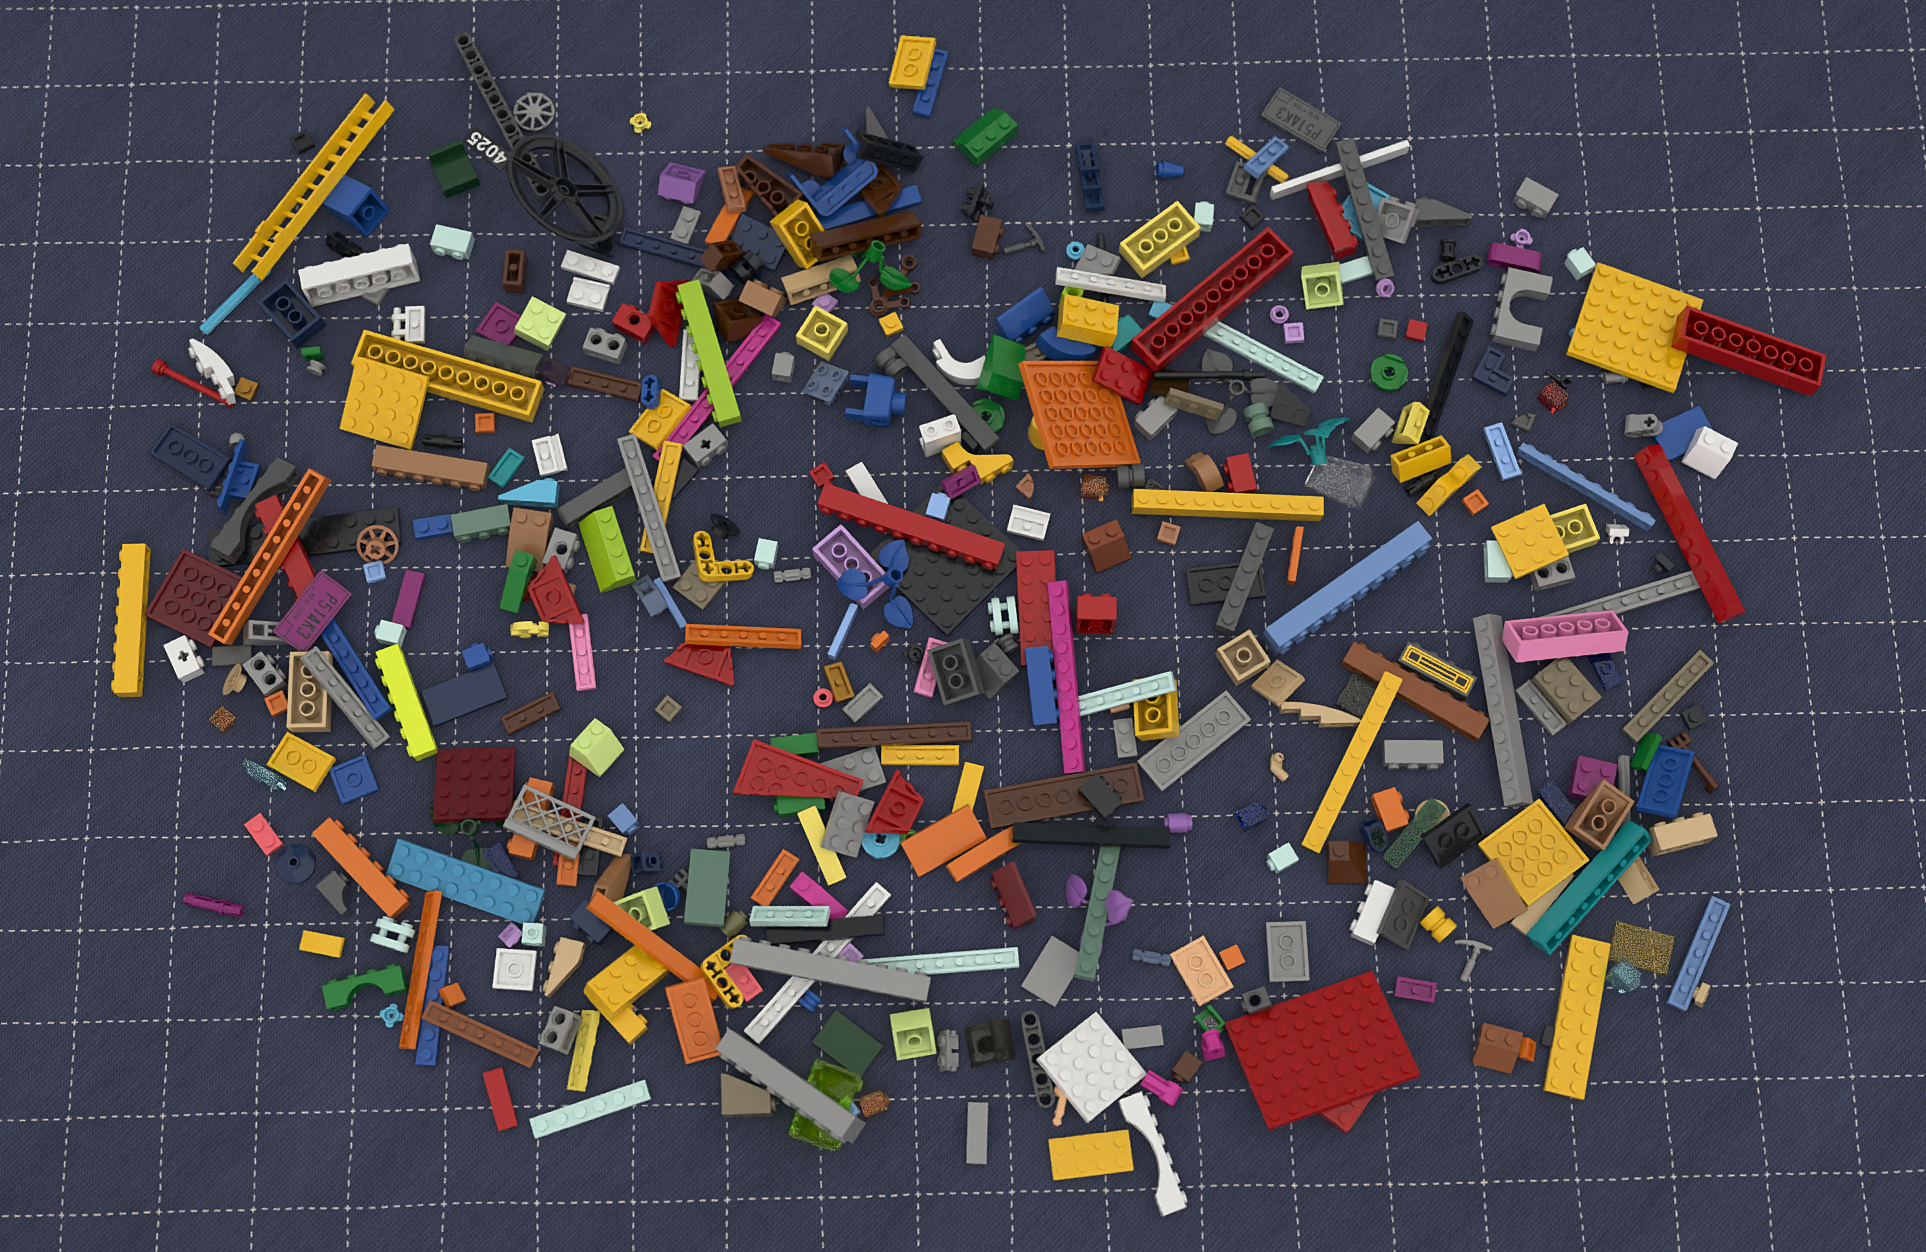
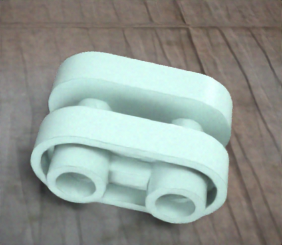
M1014 596L1006 597L1007 603H1000L999 598H991V602L988 603L989 614H993L990 628L991 632H995V636L1003 635V629L1009 628L1010 633H1018ZM1008 610L1009 621L1002 622L1001 611Z
M385 916L382 919L378 918L375 926L381 929L378 935L372 933L370 942L407 953L410 946L404 943L407 937L413 938L415 930L412 929L413 925L404 922L398 925L393 923L394 919ZM388 931L399 934L397 941L386 938Z

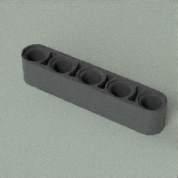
M624 468L559 507L556 513L564 526L571 528L594 511L603 509L632 492L633 488L627 469Z
M1026 1011L1021 1017V1027L1035 1099L1039 1108L1047 1110L1053 1106L1055 1101L1051 1078L1041 1065H1035L1032 1062L1033 1056H1041L1046 1052L1040 1021L1036 1012ZM1033 1016L1036 1020L1035 1024L1027 1025L1024 1022L1025 1017ZM1035 1035L1039 1038V1043L1031 1045L1028 1042V1038ZM1044 1075L1047 1078V1083L1039 1085L1036 1082V1077ZM1048 1095L1051 1098V1103L1043 1105L1040 1102V1097Z

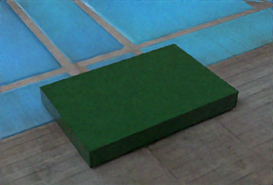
M837 1010L812 1041L814 1045L859 1079L884 1047Z

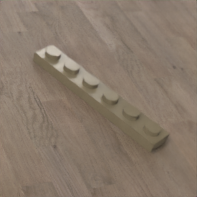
M1699 650L1621 731L1636 744L1714 662Z

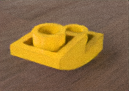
M304 930L299 950L340 958L345 938Z

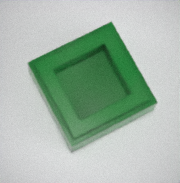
M320 346L301 348V355L305 361L324 359V352Z

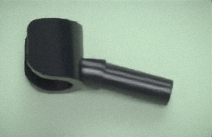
M1549 370L1546 372L1548 376L1558 382L1560 389L1568 388L1563 381L1568 384L1572 383L1570 377L1561 378Z

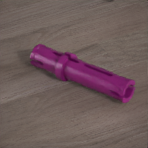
M189 892L185 894L183 900L184 905L212 910L220 915L228 914L239 918L243 916L245 909L244 905L234 904L226 899L217 900Z

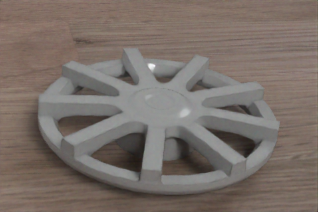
M529 92L516 101L513 114L520 127L529 131H538L544 129L552 122L555 109L552 101L543 93ZM531 97H538L535 104H533ZM528 98L530 106L524 104L522 101ZM542 98L548 102L539 106ZM519 105L526 108L524 111H517ZM551 106V113L542 111V109ZM527 114L524 119L519 121L517 115ZM542 115L550 116L547 123L541 118ZM528 119H531V128L523 125ZM535 120H539L543 126L534 128Z

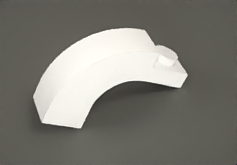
M940 339L933 342L932 352L937 359L936 368L946 379L961 385L978 384L985 356L970 363H961L949 355Z

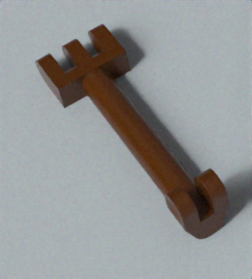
M1682 731L1679 733L1681 738L1676 735L1673 737L1674 741L1672 739L1667 741L1669 747L1690 750L1687 745L1692 740ZM1694 756L1692 765L1708 784L1705 790L1708 794H1711L1720 786L1697 757Z

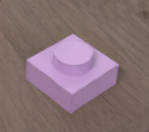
M826 293L818 296L812 303V307L814 308L816 305L831 313L838 304V301Z
M1302 322L1283 325L1285 344L1304 342Z
M511 922L498 937L510 948L520 940L522 931Z
M850 942L837 955L848 957L849 961L856 963L857 959L861 960L864 957Z

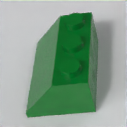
M992 108L952 142L978 167L1017 135L1018 124L1006 112Z

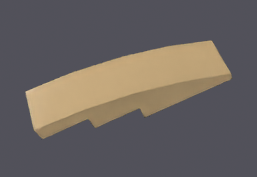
M1283 702L1279 706V714L1298 713L1299 721L1318 720L1319 728L1357 727L1360 723V719L1355 716L1322 705L1303 702Z

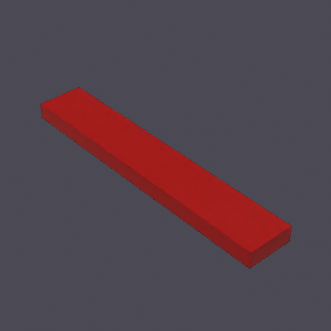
M569 755L562 802L582 811L588 769ZM566 808L561 809L560 816L572 817L570 810ZM554 852L553 866L558 867L560 854Z

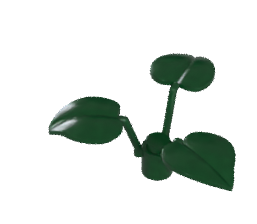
M433 806L430 807L429 815L431 821L441 833L453 835L461 826V831L470 836L475 849L467 850L461 860L492 870L494 865L492 851L486 847L479 849L474 836L478 834L480 824L493 821L478 820L475 822L471 819H466L463 822L434 823ZM505 820L495 821V824L503 828Z

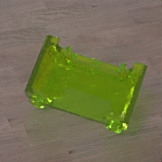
M816 1058L807 1082L849 1110L853 1096L856 1091L860 1092L864 1080H861L862 1074ZM796 1110L787 1137L831 1152H835L836 1149L839 1150L842 1144L840 1140L835 1139L829 1134L830 1131L827 1132L821 1129L812 1120L804 1117Z

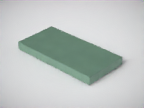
M691 849L684 924L724 927L730 862L729 851Z

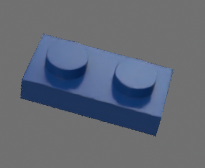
M451 514L413 520L416 540L454 534Z

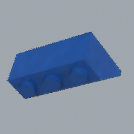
M1039 287L996 318V333L1002 338L1021 344L1026 336H1032L1038 331L1040 326L1049 324L1053 320L1054 309L1044 289Z

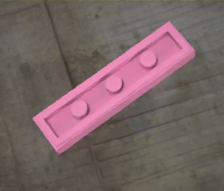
M582 614L585 621L584 624L569 623L577 692L597 689L588 614Z

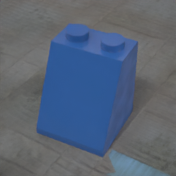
M346 175L340 179L322 203L332 215L367 238L390 210L372 188Z

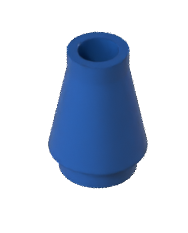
M1164 160L1157 162V177L1162 179L1183 176V166Z

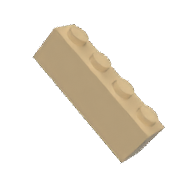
M852 255L782 277L784 291L790 305L837 290L830 282L829 274L835 268H842L852 275L857 270ZM858 273L854 279L858 282H861Z

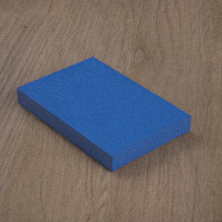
M1697 406L1663 422L1662 432L1658 436L1652 437L1657 445H1661L1668 461H1671L1686 453L1697 429L1704 426L1712 430L1713 428L1701 407Z

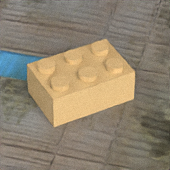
M1703 812L1691 815L1692 817L1686 820L1684 817H1680L1668 824L1666 822L1654 824V827L1649 828L1650 831L1648 832L1653 840L1648 845L1651 857L1706 844L1716 838L1718 835L1711 814L1704 815Z

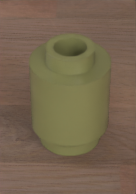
M734 909L724 919V927L719 928L728 938L736 936L748 924L746 921L748 917L741 910L737 912Z

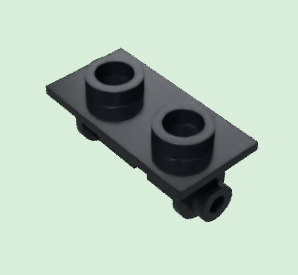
M333 231L331 234L327 233L326 246L343 258H350L364 253L362 247L352 241L347 245L346 243L349 242V239L340 234V232Z

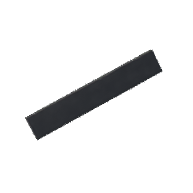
M883 914L829 919L827 926H767V941L771 942V946L885 935Z

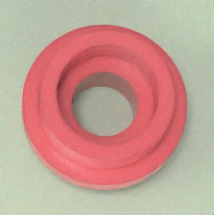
M824 688L817 690L813 697L814 703L820 708L830 706L833 701L832 693ZM821 695L827 696L826 700L824 701L820 700L819 698Z

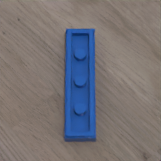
M935 48L925 90H918L912 110L913 115L930 119L949 55L948 51Z

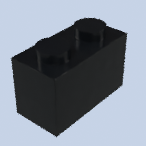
M1096 773L1078 789V793L1099 817L1105 821L1122 806V797L1116 790L1112 791L1108 787L1109 783L1103 776L1099 777Z

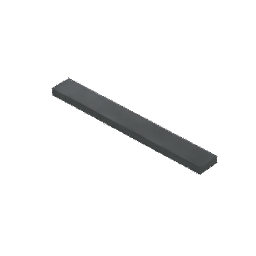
M905 334L890 345L899 353V357L905 360L911 371L950 414L956 416L960 425L985 452L1000 441L995 432Z

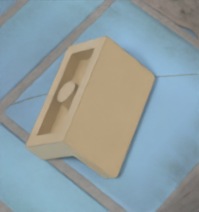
M1639 856L1618 879L1633 904L1660 890Z

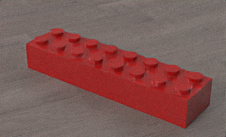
M1686 306L1677 316L1671 345L1672 348L1808 396H1811L1821 387L1826 354L1690 306Z

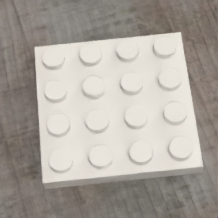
M1097 1012L1036 1059L1087 1123L1147 1074Z

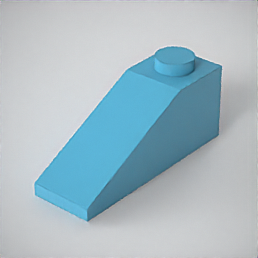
M544 478V480H537L498 496V500L501 505L558 508L560 486L555 479Z

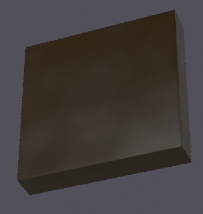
M1161 369L1160 371H1175V370ZM1152 372L1149 394L1165 397L1170 388L1188 393L1189 379H1154V372Z

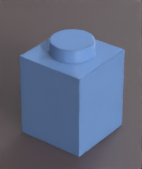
M623 803L608 815L609 819L624 836L627 834L631 835L638 829V820Z

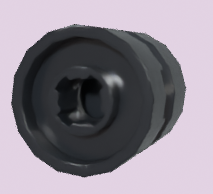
M748 250L741 256V261L736 260L729 266V269L740 283L746 285L747 280L750 281L753 278V274L757 275L764 269V265L755 253Z

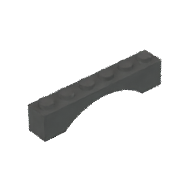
M278 457L269 464L265 474L258 479L256 486L246 495L241 506L236 508L234 515L224 524L220 534L213 539L210 547L215 555L235 564L245 550L246 530L255 514V510H257L255 504L290 490L300 477L296 466Z
M1256 522L1215 625V631L1232 637L1274 528Z

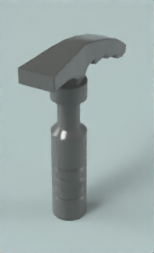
M1026 223V229L1032 233L1035 239L1027 243L1022 242L1003 247V251L1006 255L1037 245L1043 254L1045 253V247L1039 234L1032 226Z

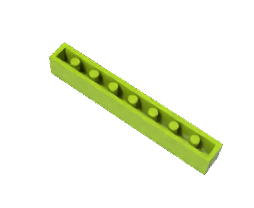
M698 279L677 285L679 292H676L678 303L683 304L684 309H681L682 317L689 324V326H686L688 336L693 337L694 343H691L693 353L698 354L699 360H696L698 370H703L704 377H701L704 388L708 387L710 393L706 396L709 405H713L715 410L712 411L714 422H718L720 428L742 422L700 281Z

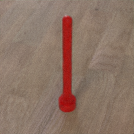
M156 359L151 368L153 373L157 375L166 374L229 407L234 406V403L228 405L226 399H222L218 392L170 369L165 361Z

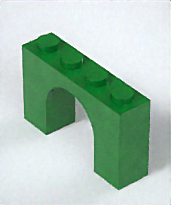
M816 733L770 738L771 744H768L803 758L820 756L819 749H817ZM777 796V801H774V811L779 814L780 818L798 816V812L815 805L818 813H825V798Z

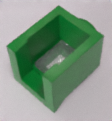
M1211 1005L1193 1018L1204 1033L1210 1030H1219V1033L1224 1031L1222 1026H1224L1225 1022Z

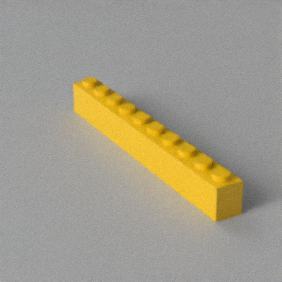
M1134 489L1132 493L1131 514L1320 522L1324 515V497Z

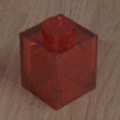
M1553 380L1540 392L1537 400L1553 414L1556 410L1561 411L1568 404L1566 400L1570 395Z

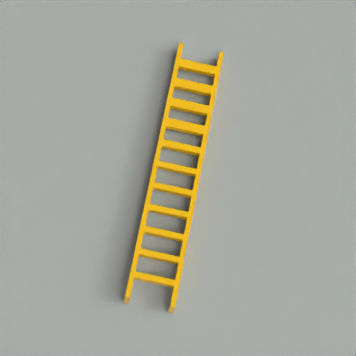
M365 93L267 220H263L255 230L256 234L233 262L241 272H244L252 260H255L258 263L251 272L260 280L264 279L395 110L386 100L383 101L374 114H371L368 111L375 102L368 94ZM362 119L368 121L363 128L358 127ZM351 133L357 135L352 142L347 141ZM340 147L346 149L341 156L336 155ZM329 161L335 163L330 171L324 170ZM319 175L324 176V179L318 186L312 184ZM308 189L313 190V193L307 200L301 198ZM297 203L302 204L303 206L296 214L291 213V210ZM286 217L292 219L285 229L279 227ZM276 231L278 232V234H276L273 238L275 242L272 243L268 241L270 237L273 235V233ZM263 246L269 247L263 257L257 255Z

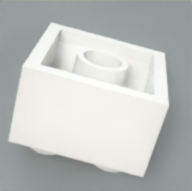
M1706 426L1696 430L1681 463L1712 479H1716L1731 460L1738 443Z

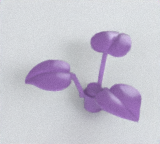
M1075 874L1069 875L1066 884L1067 902L1074 908L1079 907L1081 902L1089 905L1090 901L1084 899L1087 894L1084 881ZM1111 890L1106 897V920L1108 922H1106L1105 927L1126 920L1127 912L1133 902L1131 898L1126 897L1118 890ZM1082 933L1081 938H1080V947H1081V942H1082L1083 933ZM1101 944V949H1100L1099 957H1100L1101 952H1102V944Z

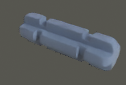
M1134 949L1132 953L1133 960L1140 961L1141 959L1143 962L1161 963L1164 966L1170 965L1171 956L1167 954L1160 955V953L1151 951L1142 952L1140 949Z

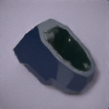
M1373 818L1359 824V831L1363 836L1365 844L1368 845L1371 851L1380 853L1386 849L1388 837L1381 820Z

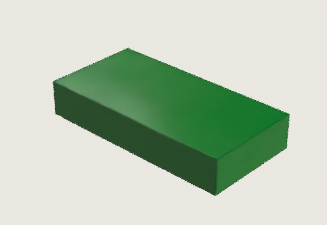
M1646 733L1633 757L1630 768L1647 771L1662 736L1656 733Z

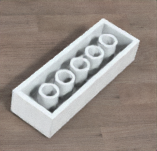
M409 243L399 244L388 249H379L371 253H362L350 258L345 257L338 261L325 262L321 265L308 266L298 270L302 290L311 307L360 296L365 292L373 293L381 291L383 288L389 289L420 281L417 262ZM391 276V281L389 283H386L389 277Z

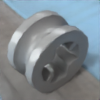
M310 360V366L307 367V370L314 375L322 376V370H325L326 367L317 361Z

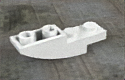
M190 339L188 351L191 358L196 359V367L199 373L203 372L206 379L211 377L214 385L218 384L219 394L222 399H226L228 405L236 403L235 394L232 386H235L234 375L229 367L209 347L197 340Z

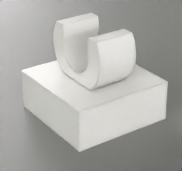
M1606 524L1609 542L1613 544V539L1619 537V543L1623 544V536H1629V528L1623 524Z

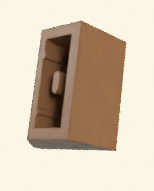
M754 279L753 282L747 280L738 301L776 318L787 303L788 298L784 297V292L773 287L769 290L767 289L769 285Z

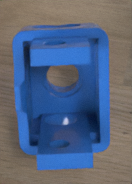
M870 373L869 377L851 374V386L867 388V393L864 399V410L846 408V420L862 421L864 426L888 427L891 424L892 414L904 415L907 393L896 392L895 379L893 377Z

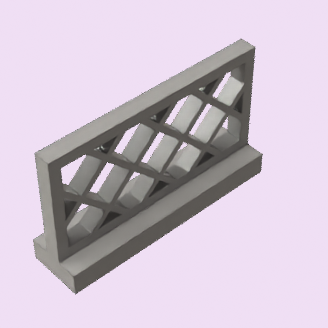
M524 784L508 818L503 824V828L576 861L596 817ZM527 790L535 795L536 801L525 805L523 796ZM551 801L554 809L543 813L540 802ZM538 804L541 814L529 817L526 807ZM524 808L527 819L522 821L514 819L515 812ZM564 808L570 810L572 817L561 821L558 811ZM556 812L559 822L548 826L544 816ZM542 817L546 827L540 829L533 828L531 820ZM585 817L590 819L587 827L579 829L575 819ZM573 820L577 830L565 834L562 824ZM560 825L563 835L556 838L551 836L549 828ZM578 833L580 842L577 847L569 844L568 836Z

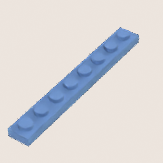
M1523 443L1516 453L1520 458L1647 532L1656 521L1649 513L1639 511L1632 503L1622 501L1616 494L1603 490L1599 484L1591 483L1582 474L1574 473L1565 464L1555 462L1551 456L1538 452L1530 444Z

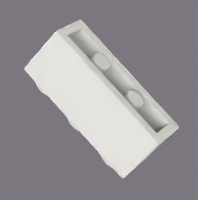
M1377 880L1367 885L1364 892L1367 895L1365 902H1360L1357 912L1360 913L1358 919H1353L1349 929L1352 931L1351 937L1371 946L1375 944L1379 935L1377 930L1395 888Z

